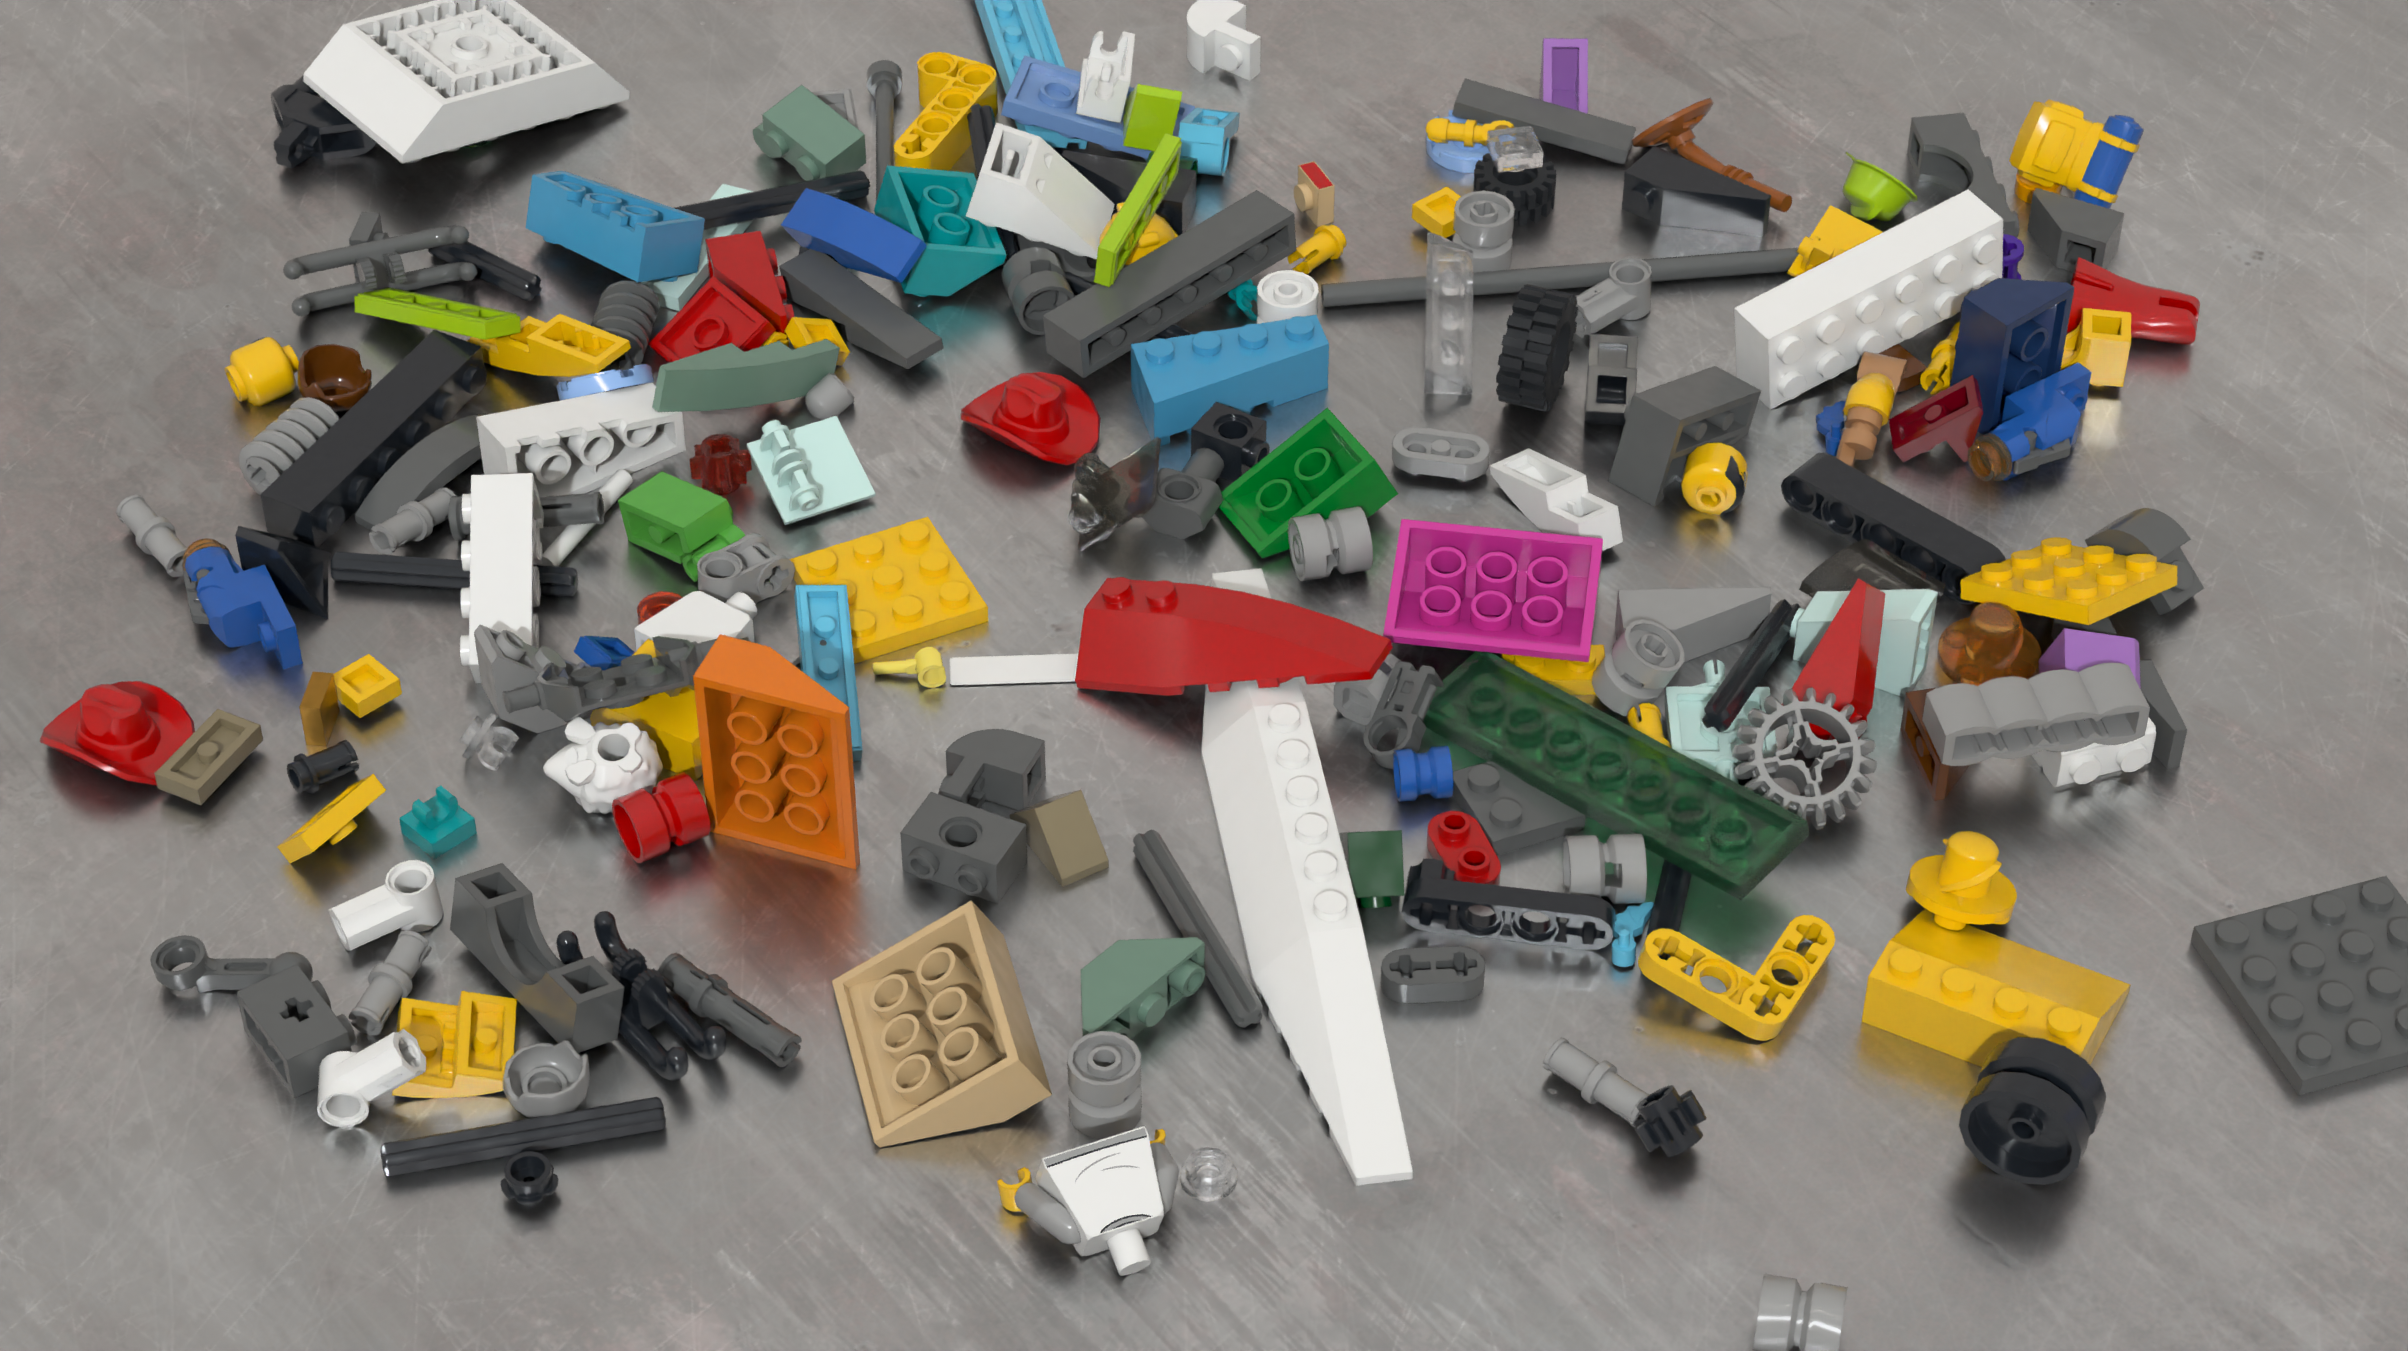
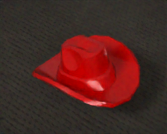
M1034 372L1022 373L1011 377L1008 381L993 387L961 409L960 413L961 420L992 438L1034 457L1063 465H1070L1087 459L1099 443L1101 418L1093 400L1079 385L1061 375Z
M121 681L114 684H101L85 690L80 700L59 714L43 729L39 742L78 762L124 780L157 786L154 773L195 732L194 721L183 704L164 689L143 681Z

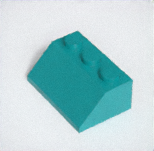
M898 166L886 167L874 208L875 215L918 237L927 245L901 283L904 293L920 297L930 295L949 297L1005 262L1007 254L996 227H989L978 220L966 217L977 183L974 173Z

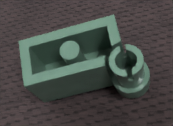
M800 85L762 114L763 122L754 128L752 132L756 144L767 156L771 158L783 157L796 168L799 175L805 181L854 172L866 164L865 134L803 85Z

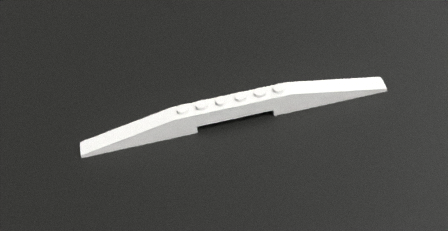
M1262 568L1212 573L1211 587L1242 591L1271 598ZM1293 677L1287 682L1280 683L1279 687L1259 688L1256 680L1231 682L1232 685L1229 691L1210 692L1208 685L1205 684L1201 758L1252 984L1257 994H1262L1269 1008L1268 1016L1277 1033H1282L1290 1049V1058L1296 1070H1301L1309 1085V1095L1318 1113H1323L1330 1126L1329 1134L1355 1185L1413 1179V1170L1363 927L1298 677Z

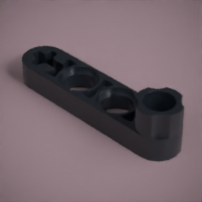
M1423 859L1420 864L1410 866L1401 912L1407 924L1415 929L1582 950H1598L1606 947L1612 941L1616 920L1615 909L1610 903L1601 898L1456 881L1455 871L1450 870L1444 865L1443 861L1437 859ZM1451 905H1456L1457 910H1451ZM1474 905L1489 907L1495 913L1490 916H1479L1470 912L1468 908ZM1539 912L1546 915L1549 920L1545 922H1532L1524 918L1523 914ZM1560 918H1567L1566 923L1560 922ZM1585 922H1593L1595 925L1585 924Z

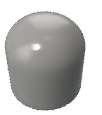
M828 373L807 392L805 404L812 416L824 420L841 414L854 402V396L833 373Z

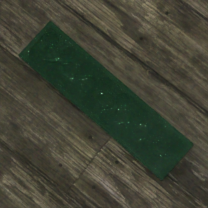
M1475 651L1443 680L1444 687L1436 686L1437 690L1423 721L1429 730L1486 761L1494 762L1522 781L1618 834H1642L1646 849L1740 901L1809 836L1807 820L1490 652Z

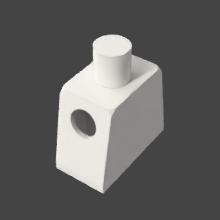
M693 591L634 629L636 650L647 639L653 641L652 637L656 636L701 643L717 639L721 634L755 643L752 619L757 615L756 604L748 595L742 592L735 593L724 603L702 591Z

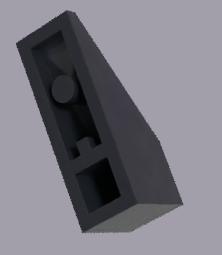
M1657 146L1652 147L1625 171L1622 209L1663 226L1761 237L1767 233L1771 195Z
M1064 150L1061 155L1115 204L1112 215L1118 212L1116 205L1126 201L1148 164ZM1178 169L1177 176L1155 212L1168 222L1178 236L1186 232L1196 209L1195 170Z

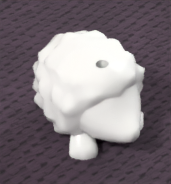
M576 717L567 724L565 729V736L572 743L555 753L545 762L543 767L545 775L574 795L576 802L582 805L587 813L601 812L607 814L609 812L612 813V802L616 798L643 788L652 794V789L656 787L663 764L657 751L656 742L649 739L647 732L640 731L633 723H625L623 725L614 723L608 726L603 722H599L593 727L581 717Z

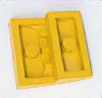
M461 991L458 1005L402 998L398 1011L397 1033L405 1029L417 1039L418 1045L426 1057V1072L392 1090V1095L435 1099L472 1097L504 1091L503 1076L505 1064L514 1055L517 999Z

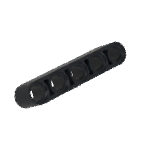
M1817 453L1783 479L1781 484L1783 497L1793 510L1958 603L1964 605L1974 603L1973 601L1961 599V579L1981 571V567L1985 564L2000 563L2006 560L2003 553L1992 543L1830 454Z

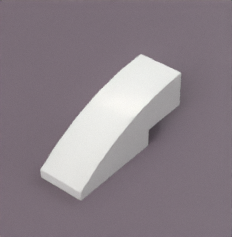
M1529 448L1489 465L1492 477L1505 494L1543 533L1603 538L1602 551L1623 542L1618 506L1589 493L1585 474Z

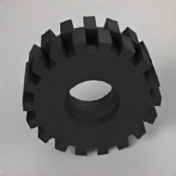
M1529 284L1521 288L1518 299H1515L1512 306L1513 313L1508 317L1506 324L1508 328L1506 335H1503L1501 344L1503 349L1498 359L1500 369L1496 376V383H1498L1496 393L1499 395V401L1548 412V410L1550 411L1553 408V401L1556 402L1559 396V389H1562L1564 384L1565 371H1568L1569 356L1574 346L1573 335L1577 328L1575 319L1578 315V307H1576L1577 297L1574 294Z

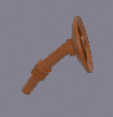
M1711 98L1694 103L1646 129L1631 141L1634 147H1651L1668 143L1671 150H1677L1683 158L1771 195L1770 207L1784 213L1792 205V197L1754 180L1753 175L1731 164L1723 165L1693 143L1692 140L1696 137L1692 129L1710 111L1714 104Z

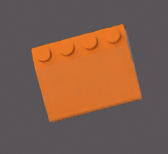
M720 634L693 675L706 808L711 827L710 832L856 870L860 864L849 707L771 647Z

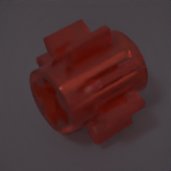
M714 434L705 438L701 445L696 444L694 446L695 457L689 459L691 478L701 479L702 489L716 495H726L736 491L740 484H747L746 472L752 470L751 455L746 449L740 450L739 439H735L727 434Z

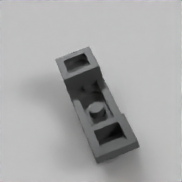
M491 413L471 415L453 421L434 431L408 450L391 466L367 495L355 514L356 523L371 530L373 526L395 516L400 506L410 501L419 502L482 458L476 417Z

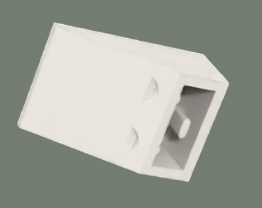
M996 122L966 217L978 220L989 227H999L1021 234L1031 241H1042L1066 249L1074 255L1087 256L1097 260L1100 235L1108 221L1111 220L1115 204L1041 137Z

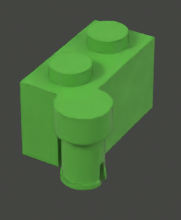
M663 471L618 499L628 541L679 564L683 563L685 572L694 582L698 581L697 563L702 556L718 551L746 536L739 527L733 524V510L726 498Z

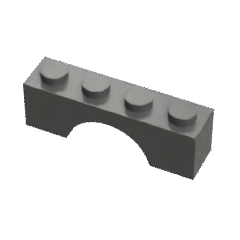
M1954 113L1912 117L1907 156L1918 180L1945 186L1957 194L1967 189L1970 190L2003 218V234L2017 238L2019 235L2017 213L2010 210L2006 202L2005 188L2003 184L1997 183L1993 175L1992 161L1989 156H1984L1980 147L1979 134L1977 130H1972L1965 114Z
M503 863L455 878L450 930L558 1043L567 1040L572 1044L576 1052L580 1053L618 1038L624 986L594 956L567 965L555 956L546 943L538 925L532 893Z

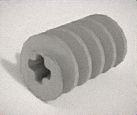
M307 397L295 401L290 406V409L281 413L277 420L270 423L264 431L254 437L253 441L241 449L239 466L251 488L260 495L339 420V417L328 405L320 400Z

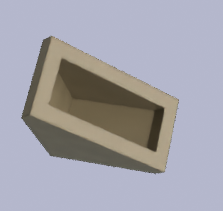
M1082 790L1056 795L1010 814V819L1026 824L1027 844L1062 887L1109 868L1108 857Z

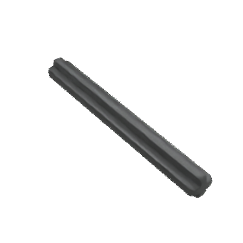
M1149 830L1145 834L1138 833L1133 839L1135 845L1133 852L1184 938L1197 937L1205 942V974L1236 1025L1243 1028L1251 1023L1257 1024L1262 1019V1003L1162 837L1155 830Z

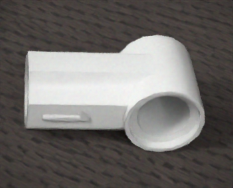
M420 860L401 862L392 867L387 873L386 884L328 909L339 939L347 951H351L399 928L423 932L438 924L442 919L443 908L435 875L429 864Z
M403 1029L398 1033H391L358 1053L338 1051L327 1055L319 1066L318 1116L329 1125L337 1127H351L360 1124L367 1118L369 1103L426 1072V1057L422 1053L417 1039Z

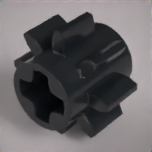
M1669 1085L1653 1092L1637 1106L1643 1118L1634 1122V1126L1648 1152L1660 1146L1667 1157L1675 1156L1695 1145L1703 1137V1133L1697 1124L1705 1121L1707 1118L1692 1090L1680 1096L1675 1087Z

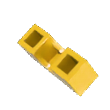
M2083 308L2080 324L2075 330L2066 335L2061 370L2079 362L2091 371L2089 384L2094 386L2123 387L2131 346V312Z

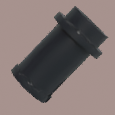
M343 740L334 746L309 756L303 753L294 756V762L287 765V774L293 788L298 793L307 791L313 794L319 790V785L347 773L358 771L359 764L354 762L358 760V757L349 741Z

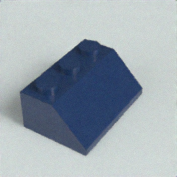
M1997 278L1983 287L1971 291L1964 297L1961 304V319L1958 339L1955 344L1956 353L1950 387L1972 375L1977 379L1983 407V415L1977 430L1980 434L1984 435L2002 424L2006 396L2061 370L2074 286L2067 282Z

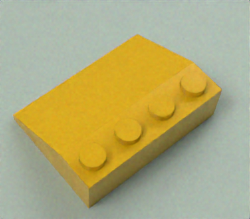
M1924 909L1889 940L1869 974L1862 1022L1980 1067L1983 1066L1987 1056L1999 1043L2017 1037L2042 1038L2063 1045L2091 1065L2130 991L2131 984L1967 924L1961 930L1946 929L1934 921V913Z

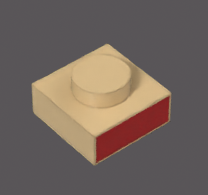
M1315 161L1298 165V185L1294 186L1293 191L1297 207L1301 212L1305 211L1317 227L1333 223L1335 185Z

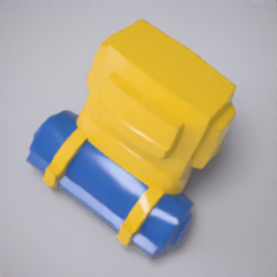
M2048 99L2045 103L2034 101L2017 136L2009 159L2011 165L2018 169V174L2023 178L2050 188L2055 183L2066 186L2067 189L2075 192L2074 199L2110 209L2112 203H2115L2117 200V192L2134 153H2137L2140 147L2138 143L2144 129L2139 126V123L2134 121V118L2129 116H2109L2105 124L2083 118L2084 112L2073 105H2067Z

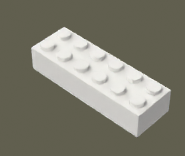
M1967 189L1735 307L1737 378L1760 389L1759 400L1771 410L1860 364L1865 351L1879 354L1906 339L1914 337L1925 329L1953 317L1961 311L1963 299L1971 291L1979 289L1997 278H2002L2003 218Z

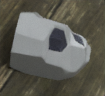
M1390 653L1371 680L1336 682L1334 685L1333 703L1335 708L1345 718L1367 726L1374 715L1395 664L1401 661Z

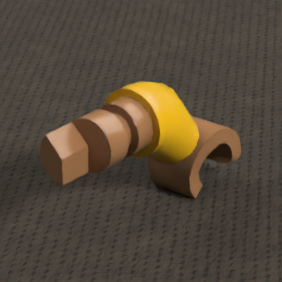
M1867 351L1863 353L1857 373V382L1851 386L1845 401L1843 412L1846 416V429L1842 432L1835 458L1854 467L1856 459L1868 460L1873 457L1877 444L1876 435L1879 434L1881 426L1887 424L1894 398L1901 385L1903 374L1906 372L1908 360Z

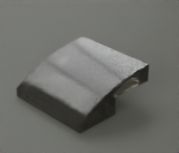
M1866 538L1845 547L1825 560L1802 581L1799 590L1812 598L1817 591H1851L1859 578L1879 590L1930 589L1938 592L1936 603H1939L1946 585Z

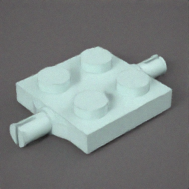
M1710 660L1703 666L1705 683L1695 686H1666L1664 704L1668 741L1672 752L1670 760L1672 774H1716L1718 795L1726 798L1728 784L1729 798H1732L1740 791L1738 778L1734 777L1733 771L1736 766L1744 763V761L1732 757L1734 746L1744 743L1737 737V732L1741 725L1752 726L1747 716L1753 708L1760 709L1766 713L1764 701L1770 696V688L1756 687L1726 731L1718 732L1714 727L1706 728L1702 722V718L1706 714L1704 708L1725 679V664L1717 660L1714 672L1713 660ZM1775 730L1764 739L1762 748L1763 758L1773 757L1775 751H1777Z

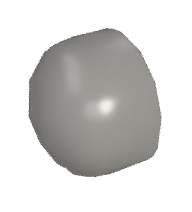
M567 1040L556 1045L536 1043L521 1047L505 1064L503 1076L504 1094L517 1111L530 1118L574 1111L584 1101L590 1083L587 1054L580 1056Z

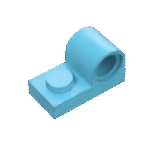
M1196 107L1180 122L1179 138H1181L1182 142L1180 156L1197 158L1198 173L1224 176L1228 164L1230 138L1238 131L1240 113Z

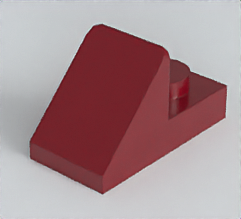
M1972 375L1889 419L1893 451L1903 462L1921 453L1930 451L1944 441H1947L1964 463L1967 462L1983 415L1977 379Z

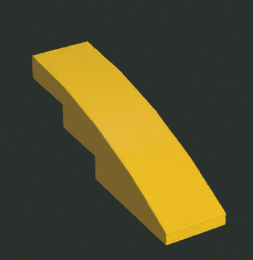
M560 313L547 323L527 316L520 321L521 333L487 340L474 337L467 340L482 346L485 363L537 376L571 377L598 373L631 349L629 340Z

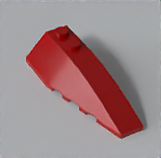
M1116 577L1107 578L1084 608L1075 681L1077 687L1083 689L1170 696L1182 695L1185 689L1184 686L1207 684L1210 692L1229 691L1232 685L1231 682L1256 680L1259 688L1279 687L1280 683L1287 682L1293 677L1304 676L1307 685L1371 680L1393 647L1391 640L1343 620L1291 603L1242 591L1198 584L1173 583L1168 580H1132Z

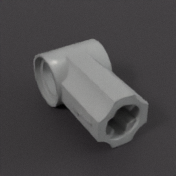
M1634 257L1616 260L1609 269V278L1576 296L1578 315L1575 319V322H1577L1575 334L1583 339L1618 319L1637 320L1647 315L1651 308L1652 271L1650 265L1646 261Z

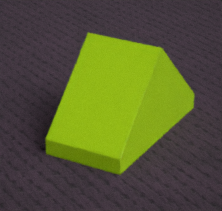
M1137 84L1127 97L1123 109V146L1155 151L1166 133L1173 135L1182 92Z

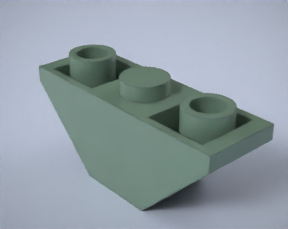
M1197 937L1116 941L1080 970L1082 1037L1098 1031H1110L1125 1035L1132 1040L1145 1028L1156 1025L1163 1018L1166 1011L1185 996L1193 995L1200 988L1203 981H1205V942Z

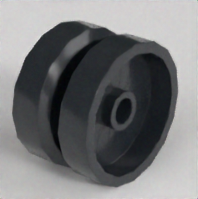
M2017 1037L1999 1043L1987 1056L1978 1075L1977 1084L1971 1089L1962 1107L1959 1128L1965 1145L1975 1157L1999 1175L2025 1184L2048 1185L2067 1179L2078 1168L2087 1149L2089 1137L2094 1133L2103 1114L2106 1094L2101 1078L2085 1059L2067 1047L2042 1038Z

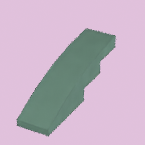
M824 339L794 350L780 341L746 352L732 343L660 366L652 408L658 412L712 411L752 407L806 396L807 392L828 373H835L840 348L828 339Z

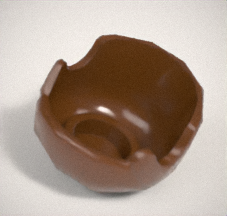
M338 344L316 345L304 351L299 360L298 388L302 397L320 400L328 405L336 414L347 413L371 390V370H364L360 354L353 348Z

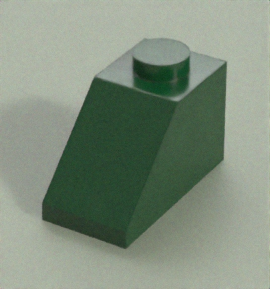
M1402 830L1339 833L1355 898H1359V908L1392 907V896H1405Z

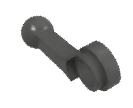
M188 935L176 936L164 941L154 950L150 960L154 974L160 983L173 990H186L196 986L198 993L211 990H242L298 964L310 982H312L313 978L311 963L302 954L285 952L276 958L214 959L208 956L206 948L200 939ZM192 962V964L185 969L179 971H172L176 966L180 964Z

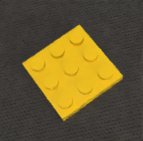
M928 517L789 559L795 567L793 579L797 585H847L854 664L988 622L987 604Z
M2053 537L2042 540L2040 546L2031 550L2013 552L2011 558L2003 562L1985 564L1981 567V571L1961 579V599L2091 625L2176 586L2177 566L2157 562V557L2150 554L2119 555L2114 554V549L2109 546L2097 545L2083 548L2073 546L2071 540L2067 538Z

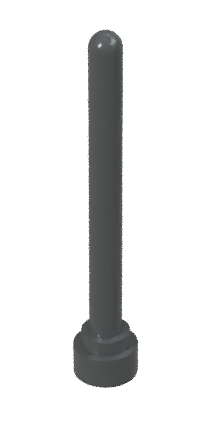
M889 60L876 61L867 70V89L876 98V201L886 167L894 166V98L902 89V70L896 63Z

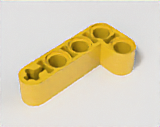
M931 52L923 55L917 62L919 102L925 109L895 142V166L949 171L972 145L967 115L971 112L970 107L976 103L980 106L989 105L993 109L994 117L997 115L996 70L987 64L949 53Z

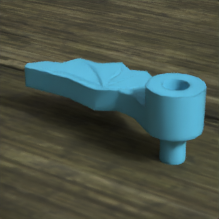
M1654 902L1642 903L1640 906H1628L1625 912L1616 914L1613 935L1615 940L1612 942L1611 955L1614 965L1629 967L1635 963L1636 943L1634 937L1643 933L1645 923L1651 917Z

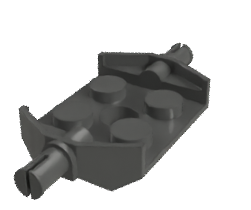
M661 636L652 637L656 657L652 658L649 654L629 656L621 660V666L602 670L600 667L581 668L570 674L571 679L566 677L560 678L555 674L554 664L548 663L537 676V681L533 682V685L503 691L504 704L509 713L538 705L542 710L548 709L568 723L577 716L582 719L590 718L595 709L603 707L610 709L629 707L640 703L646 696L665 692L670 697L678 696L682 688L688 687L694 691L693 675L717 639L697 643L696 641L690 642L685 639Z

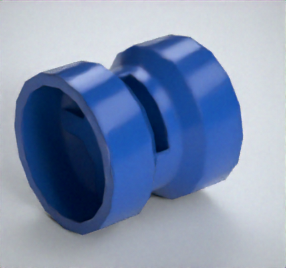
M1448 746L1430 747L1426 753H1416L1412 749L1394 750L1393 775L1398 802L1413 801L1423 794H1430L1435 799L1452 797L1453 769Z

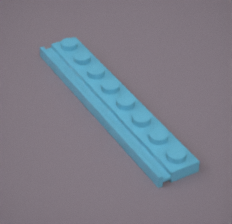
M974 0L1006 96L1024 56L1065 67L1042 0ZM1015 121L1018 130L1041 137L1051 147L1067 148V143L1069 142L1078 143L1079 149H1086L1088 142L1086 140L1067 138L1056 131L1036 125H1023Z

